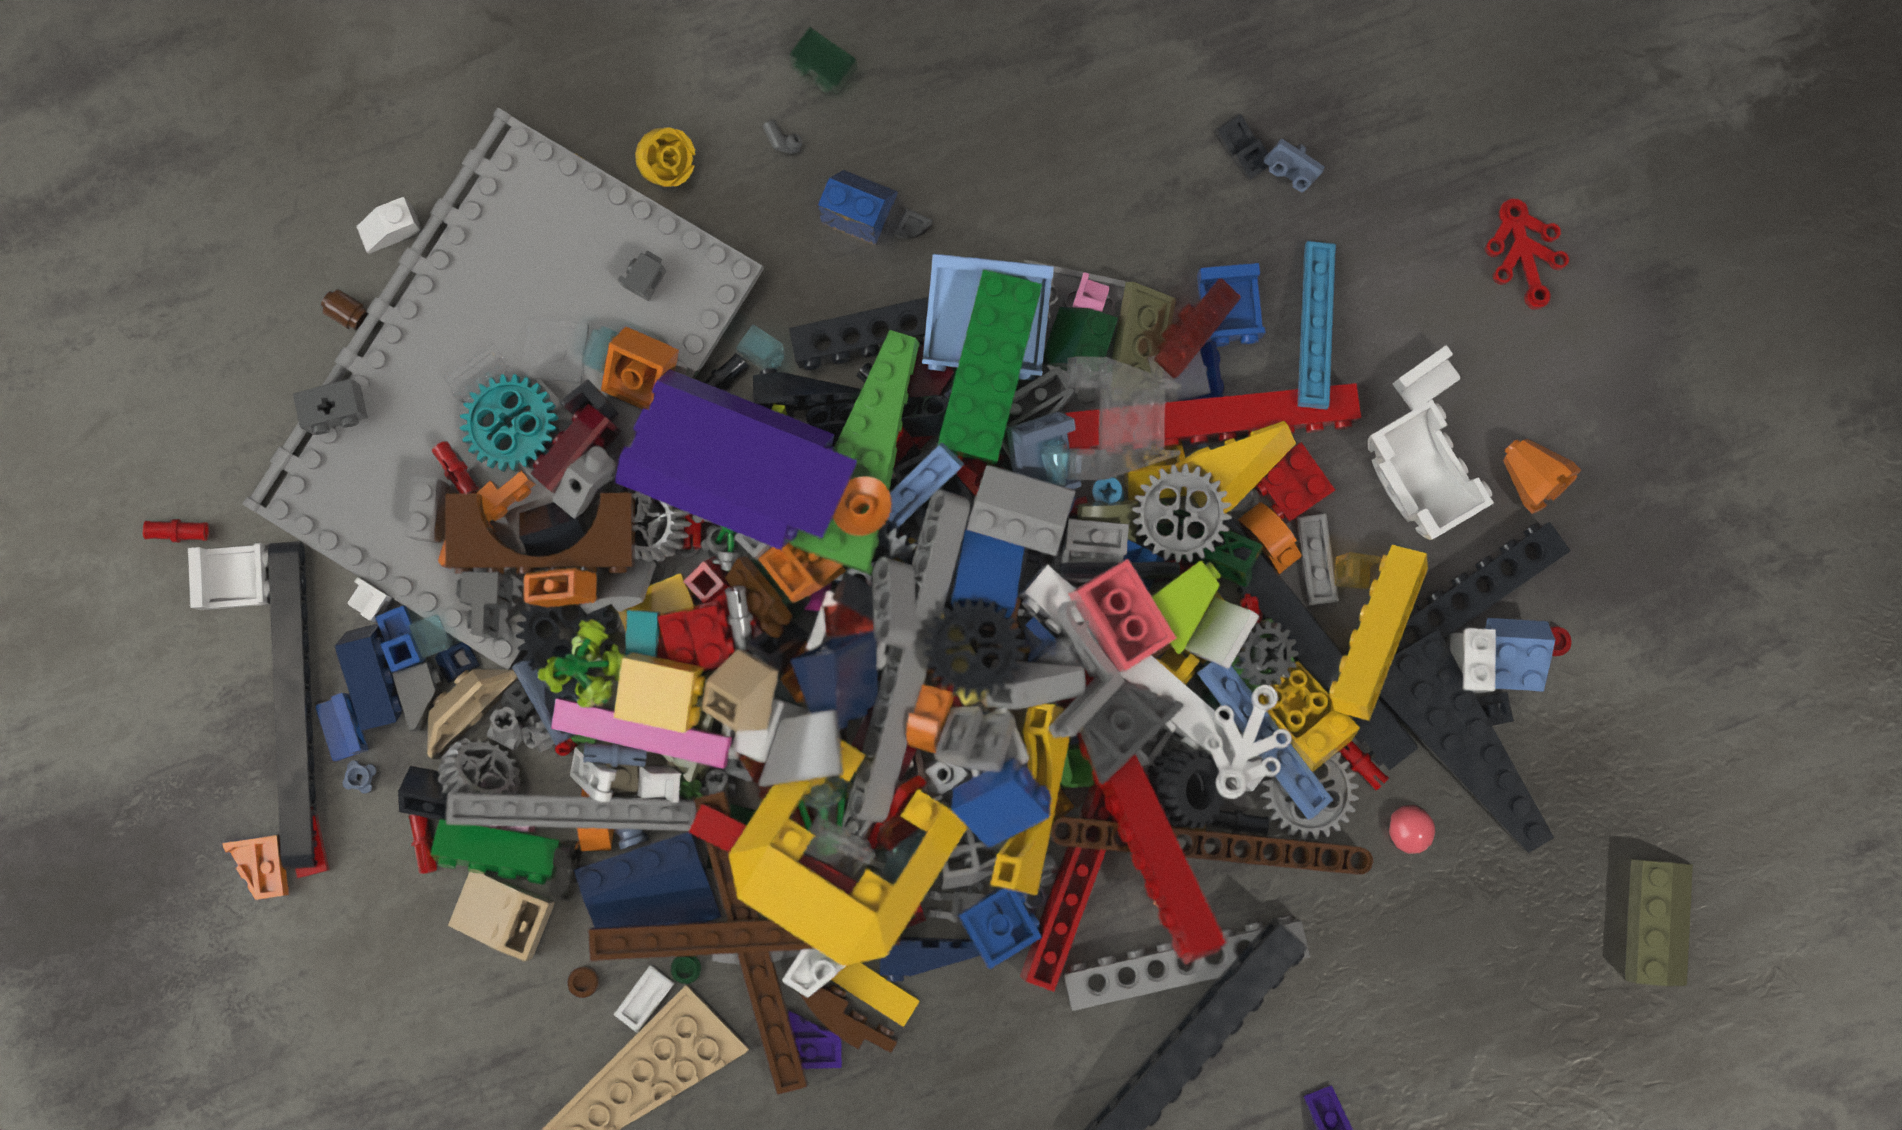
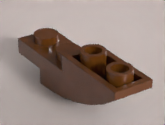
M831 984L829 988L823 985L808 998L799 992L815 1016L846 1043L859 1050L862 1042L866 1039L892 1053L898 1041V1038L893 1036L895 1031L880 1023L875 1027L866 1022L868 1017L857 1010L852 1009L850 1013L847 1012L845 1009L850 999L845 997L847 992L834 984Z

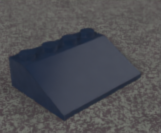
M689 832L574 870L583 901L595 928L707 922L722 917L697 837Z

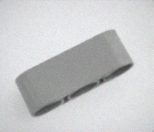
M883 557L877 561L873 570L874 635L878 642L904 649L912 645L916 636L914 569L909 564Z

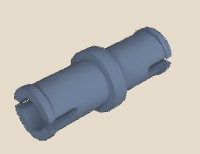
M585 743L583 763L611 764V767H617V764L645 767L647 751L619 746V744L613 743V746Z

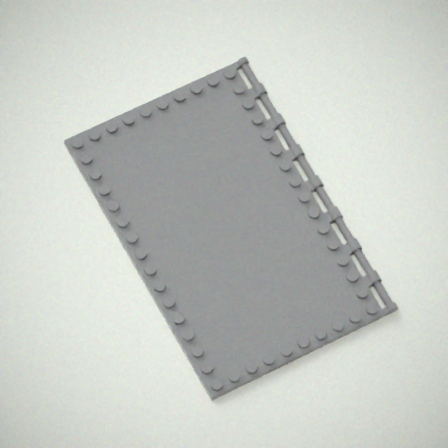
M497 108L493 113V121L475 149H470L461 163L462 169L442 199L439 198L430 211L431 217L411 248H406L398 261L399 267L379 298L375 297L366 311L368 315L346 348L343 346L334 360L336 362L334 368L323 383V385L338 382L346 370L352 372L353 374L350 378L361 385L368 418L359 420V424L353 427L342 428L340 425L330 428L329 433L313 435L299 457L295 456L293 452L307 431L301 429L298 422L283 447L279 446L270 460L272 464L250 497L247 496L242 504L503 668L512 670V666L516 664L524 651L518 650V647L525 643L524 639L515 638L516 634L524 632V629L517 626L516 623L520 621L526 622L527 618L520 613L521 610L529 612L532 610L529 604L524 601L525 574H516V569L507 570L506 574H502L513 579L512 609H500L498 639L483 638L470 634L471 629L467 627V614L469 610H472V607L460 603V598L457 597L456 593L457 581L461 579V574H455L454 568H445L438 562L443 543L446 539L445 522L441 543L417 541L403 534L406 530L404 526L406 525L405 520L408 513L406 508L409 507L407 502L410 501L408 496L411 495L409 490L412 489L410 484L413 483L411 478L416 476L440 479L450 484L449 494H460L452 481L447 480L442 465L431 452L433 447L443 441H448L459 460L465 462L468 467L467 472L479 489L484 487L489 481L502 487L520 471L528 474L536 484L531 488V494L520 502L515 501L507 508L508 512L499 520L490 521L497 531L495 534L502 542L513 550L524 549L519 538V514L553 503L552 498L554 494L530 474L534 469L533 464L535 462L532 458L529 459L528 469L519 463L518 471L514 472L508 464L506 471L502 472L498 468V463L491 469L487 466V460L483 463L476 460L479 452L471 454L468 451L473 443L466 444L463 442L462 439L469 433L461 431L459 427L467 424V421L462 419L460 414L469 413V409L463 403H473L474 401L469 393L473 392L479 395L481 391L478 384L480 383L487 388L490 387V377L496 380L497 383H500L501 374L507 376L509 382H511L514 374L520 377V383L525 377H528L532 380L531 387L538 383L542 386L540 393L546 391L550 395L545 403L553 402L556 405V408L550 411V413L559 416L558 420L551 422V425L559 429L558 432H550L549 436L554 439L560 431H566L572 424L571 419L573 415L561 405L560 401L587 379L601 391L609 343L625 326L679 349L675 372L695 379L761 275L764 267L515 119L504 110ZM505 124L510 129L489 161L484 156ZM472 174L478 175L479 178L459 209L454 208L452 205ZM441 222L447 224L448 226L427 259L422 257L421 253ZM646 251H650L662 259L661 264L667 271L649 302L623 288L618 282L620 275L625 278L627 277L626 270L630 262L634 258L637 259L640 253L645 254ZM412 271L416 276L396 307H391L389 303L409 272ZM378 320L385 323L364 357L358 356V351ZM602 392L619 413L610 421L621 430V433L607 448L606 453L608 455L632 444L636 434L633 428L643 409ZM512 396L508 399V409L516 407L519 401L518 396ZM526 407V410L524 412H528L531 409V407ZM488 414L484 417V427L492 425L494 414ZM511 418L506 420L508 428L513 426ZM528 420L524 425V431H533L536 427V420ZM490 434L488 440H491L494 434ZM506 437L501 441V451L511 447V437ZM546 442L544 446L549 451L553 447V444ZM539 451V453H537L538 456L543 454V452ZM285 470L288 472V475L268 506H263L261 502L281 471ZM616 484L612 486L608 493H623L627 487ZM578 486L575 491L579 492L581 488ZM600 499L583 512L588 531L596 518ZM547 567L535 570V572L547 571ZM542 621L536 624L535 631L538 629Z

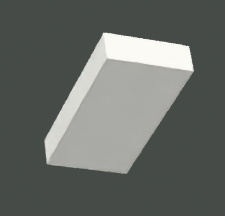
M651 964L613 1015L638 1033L675 982Z

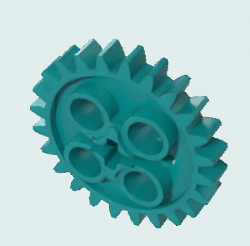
M501 374L500 383H497L496 380L490 377V387L487 388L481 383L478 384L481 393L478 395L470 392V396L474 399L473 403H463L469 409V413L460 414V417L466 420L467 424L459 428L461 431L469 434L462 440L466 444L473 443L468 451L471 454L479 452L476 460L481 463L487 460V466L491 469L497 463L499 470L502 472L506 471L508 464L514 472L518 471L519 463L528 469L529 459L532 458L536 461L539 457L537 454L539 451L548 453V449L544 445L546 442L552 443L553 438L549 436L550 432L559 431L557 427L551 425V422L559 419V416L550 413V411L556 408V405L553 402L545 403L550 395L546 391L540 393L542 386L538 383L531 387L532 380L528 377H525L521 383L520 377L516 374L512 376L511 382H509V379L504 374ZM512 396H518L519 401L516 407L508 409V399ZM526 407H531V409L528 412H524L526 410ZM488 414H494L492 425L484 427V417ZM508 418L512 419L511 423L513 426L511 428L507 427L506 420ZM530 419H535V429L531 432H525V423ZM494 434L492 439L488 440V436ZM506 437H511V447L501 451V441Z

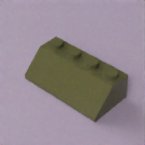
M1631 859L1625 966L1626 981L1658 986H1687L1692 864Z

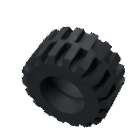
M1172 750L1163 752L1162 756H1158L1154 760L1155 766L1151 765L1148 770L1150 773L1148 781L1170 826L1203 828L1205 825H1210L1213 822V817H1218L1220 814L1219 808L1225 802L1223 796L1216 788V778L1220 772L1212 755H1207L1203 751Z

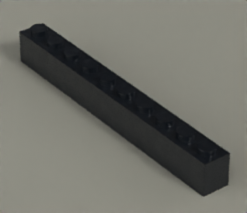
M1233 517L1229 520H1223L1222 524L1226 525L1229 531L1250 539ZM1224 539L1223 542L1213 540L1212 544L1214 547L1225 545ZM1245 547L1232 550L1235 557L1244 561L1248 559L1252 550ZM1261 552L1252 567V580L1247 588L1239 585L1240 587L1236 590L1243 599L1245 594L1258 598L1259 609L1263 614L1262 621L1269 618L1274 623H1280L1281 629L1290 630L1287 639L1296 640L1291 649L1298 652V655L1294 658L1295 663L1299 661L1329 694L1332 682L1334 680L1338 681L1340 677L1339 667L1344 654ZM1379 697L1369 721L1350 716L1360 727L1355 738L1361 744L1366 741L1372 749L1369 754L1379 767L1385 765L1388 770H1391L1418 749L1417 743Z
M1273 917L1083 1130H1145L1148 1126H1153L1160 1119L1161 1111L1166 1105L1174 1103L1179 1098L1183 1086L1189 1080L1193 1081L1199 1076L1203 1068L1202 1065L1209 1057L1213 1058L1221 1051L1226 1038L1240 1030L1243 1025V1019L1250 1012H1255L1259 1009L1264 1001L1263 997L1269 990L1276 989L1282 983L1286 971L1291 966L1294 967L1302 961L1305 955L1304 951L1307 949L1305 944L1279 920Z

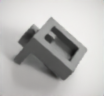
M519 679L502 695L500 703L502 709L506 706L514 710L517 720L523 723L534 706Z

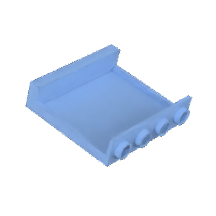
M933 253L922 364H928V369L936 371H946V366L958 367L984 269L1042 284L1019 379L1035 380V375L1042 376L1054 266Z

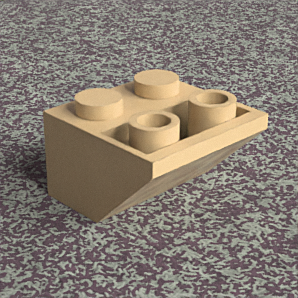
M737 650L707 679L701 710L736 732L767 730L778 670L744 650Z

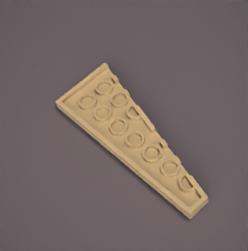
M687 984L542 1130H619L713 1072L721 1069L726 1064L744 1055L750 1048Z

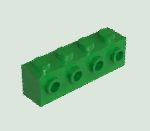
M439 819L431 856L438 862V866L455 869L456 865L468 867V871L477 874H485L486 870L498 872L497 875L502 878L515 879L517 875L528 877L527 881L544 885L546 881H555L562 845L560 840L477 825L446 824V820Z

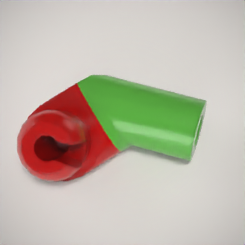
M576 735L555 745L554 749L558 755L566 756L580 743L596 744L597 739Z

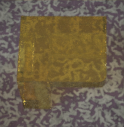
M1352 552L1336 556L1334 586L1362 590L1368 589L1370 566L1381 563V556Z

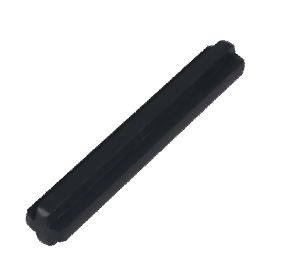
M1063 562L1060 566V576L1064 579H1093L1121 562ZM1130 562L1140 579L1178 578L1180 576V565L1178 562Z

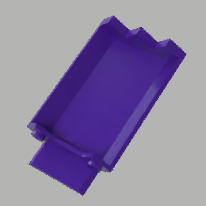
M670 369L656 381L652 389L654 398L649 410L643 408L633 428L636 431L635 439L630 448L624 447L620 455L615 483L779 550H782L789 541L793 542L799 530L822 539L857 463V460L835 452V447H832L834 434Z

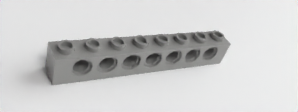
M1292 915L1277 917L1276 919L1294 933L1307 947L1304 951V958L1310 957L1302 921L1293 919ZM1255 922L1245 925L1246 930L1234 933L1233 928L1221 930L1227 943L1221 948L1222 956L1220 960L1210 963L1206 956L1193 961L1192 965L1184 970L1179 969L1177 965L1178 956L1173 949L1172 942L1156 945L1157 951L1148 953L1145 952V948L1127 952L1128 957L1117 960L1115 955L1101 957L1097 959L1098 964L1086 966V962L1068 965L1069 971H1064L1063 977L1070 1008L1072 1011L1219 978L1239 956L1236 950L1237 944L1242 940H1248L1251 943L1265 926H1263V922ZM1153 960H1160L1163 964V970L1158 976L1149 975L1147 970L1149 963ZM1131 967L1133 969L1134 976L1130 982L1122 983L1118 980V972L1121 968ZM1096 973L1103 975L1104 984L1100 989L1094 990L1088 986V980L1091 975Z

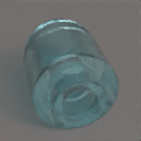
M601 326L600 330L593 329L582 353V356H584L582 364L604 373L609 343L618 333L604 326Z

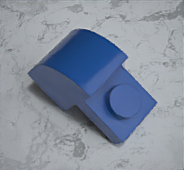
M400 606L375 617L385 640V643L380 645L391 672H398L425 661L426 653L420 634L415 630L406 606Z

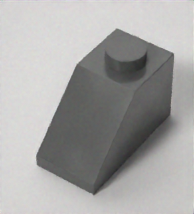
M428 662L392 673L409 731L417 732L423 730L429 718V711L434 707L433 701L442 693L440 686L444 683L442 673L439 667H434L433 663Z

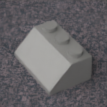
M987 464L967 530L1056 556L1076 490Z

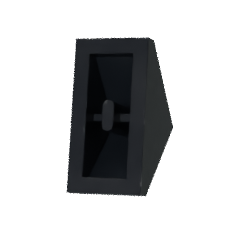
M791 620L787 625L781 624L783 633L780 637H771L764 631L747 642L746 648L780 673L809 636L807 632Z

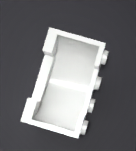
M1433 400L1428 401L1368 438V450L1370 452L1375 451L1376 458L1371 461L1384 489L1406 521H1415L1419 525L1415 528L1416 531L1429 540H1433L1494 504L1490 498L1492 492L1486 482L1480 481L1479 477L1470 480L1467 476L1468 468L1461 458L1457 459L1451 449L1453 448V443L1450 437L1440 430L1447 426L1444 420L1446 419V414L1443 408L1438 403L1435 404Z

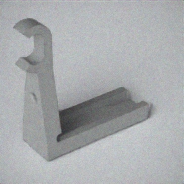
M1076 600L1063 602L1059 606L1058 617L1071 637L1089 677L1093 676V680L1086 687V694L1076 697L1048 727L1054 738L1059 736L1067 737L1069 735L1075 736L1125 682L1118 669L1086 630L1089 621L1076 623L1073 619L1071 608L1076 606Z

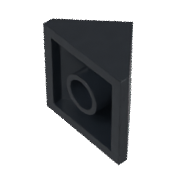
M555 502L519 514V538L528 556L547 557L559 554L577 544L588 532L583 513L574 519ZM536 567L535 570H540L546 567Z

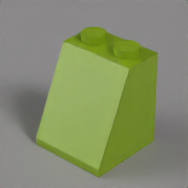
M1201 560L1152 596L1153 601L1176 637L1170 644L1178 654L1185 649L1220 586L1217 579L1221 575L1211 562L1205 565Z

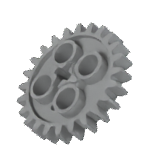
M1175 464L1172 465L1171 474H1167L1161 468L1160 479L1153 475L1149 476L1153 484L1151 487L1144 484L1141 485V488L1146 492L1145 496H1135L1142 503L1141 506L1134 507L1132 510L1141 513V517L1133 521L1134 524H1142L1143 526L1137 532V535L1146 534L1148 536L1143 544L1144 546L1151 543L1155 544L1153 554L1158 553L1161 549L1164 550V560H1167L1171 553L1175 554V559L1178 563L1182 554H1186L1189 562H1192L1193 553L1195 552L1201 558H1204L1203 548L1207 547L1210 551H1215L1212 541L1223 542V538L1218 534L1219 531H1229V528L1222 524L1223 520H1229L1232 517L1229 514L1223 513V509L1231 506V503L1222 502L1221 500L1227 494V491L1217 492L1216 488L1221 482L1218 480L1211 484L1209 482L1210 472L1204 477L1199 476V466L1193 473H1189L1188 464L1184 465L1182 472H1178ZM1186 486L1185 509L1191 511V516L1185 517L1183 539L1178 540L1179 517L1174 515L1173 511L1179 509L1181 487ZM1165 488L1173 489L1177 494L1176 502L1172 505H1164L1160 500V492ZM1194 491H1203L1207 496V504L1202 508H1196L1190 502V495ZM1165 518L1170 519L1174 524L1173 533L1166 536L1160 534L1157 530L1159 520ZM1193 521L1201 522L1205 527L1204 534L1199 538L1191 537L1187 532L1189 523Z
M1340 752L1321 765L1323 777L1319 780L1320 783L1328 780L1333 781V785L1325 788V790L1333 795L1334 805L1332 808L1325 807L1309 820L1306 817L1302 819L1296 815L1294 810L1296 803L1294 801H1285V797L1289 796V794L1275 776L1260 782L1261 786L1267 788V792L1261 794L1260 798L1269 800V803L1263 807V810H1273L1269 820H1280L1277 827L1278 830L1288 826V836H1293L1299 831L1300 840H1304L1309 832L1312 840H1318L1319 831L1326 838L1330 836L1329 827L1338 832L1341 830L1338 821L1342 823L1350 821L1345 812H1355V809L1349 803L1359 799V797L1351 794V790L1359 786L1349 781V779L1356 775L1355 772L1346 773L1345 771L1350 763L1348 761L1341 764L1338 762L1341 755Z

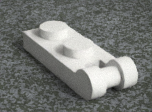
M575 747L570 776L594 800L610 802L613 793L610 790L611 781L615 780L616 770L607 767L603 763H583L584 747Z

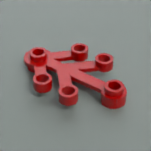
M1509 199L1499 209V218L1502 223L1494 237L1486 243L1485 252L1490 257L1499 256L1505 248L1504 240L1512 229L1515 242L1502 265L1494 271L1493 280L1499 285L1508 283L1513 277L1512 270L1520 257L1529 286L1524 295L1525 304L1530 309L1539 310L1549 303L1551 295L1548 288L1541 284L1533 255L1549 263L1550 267L1554 270H1562L1569 263V256L1564 251L1554 252L1527 237L1525 227L1540 234L1543 241L1552 243L1559 238L1561 229L1555 223L1545 224L1529 215L1528 207L1523 201ZM1511 208H1515L1518 210V217H1514L1511 215ZM1552 229L1555 232V236L1549 237L1546 230ZM1491 243H1496L1499 246L1498 252L1491 250ZM1555 256L1563 259V265H1558L1555 262ZM1499 271L1506 272V280H1503L1499 277ZM1535 291H1540L1543 294V300H1538L1535 297Z

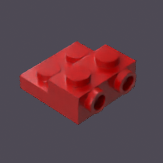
M1302 442L1290 449L1254 487L1261 497L1266 496L1271 503L1269 508L1285 524L1335 491V488Z
M719 600L658 615L669 660L703 667L702 671L721 667L736 652L733 637L728 638L725 627L729 626L728 614L725 608H720Z

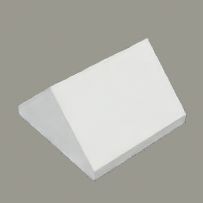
M773 697L767 730L736 732L731 749L766 763L781 720L807 715L809 709Z

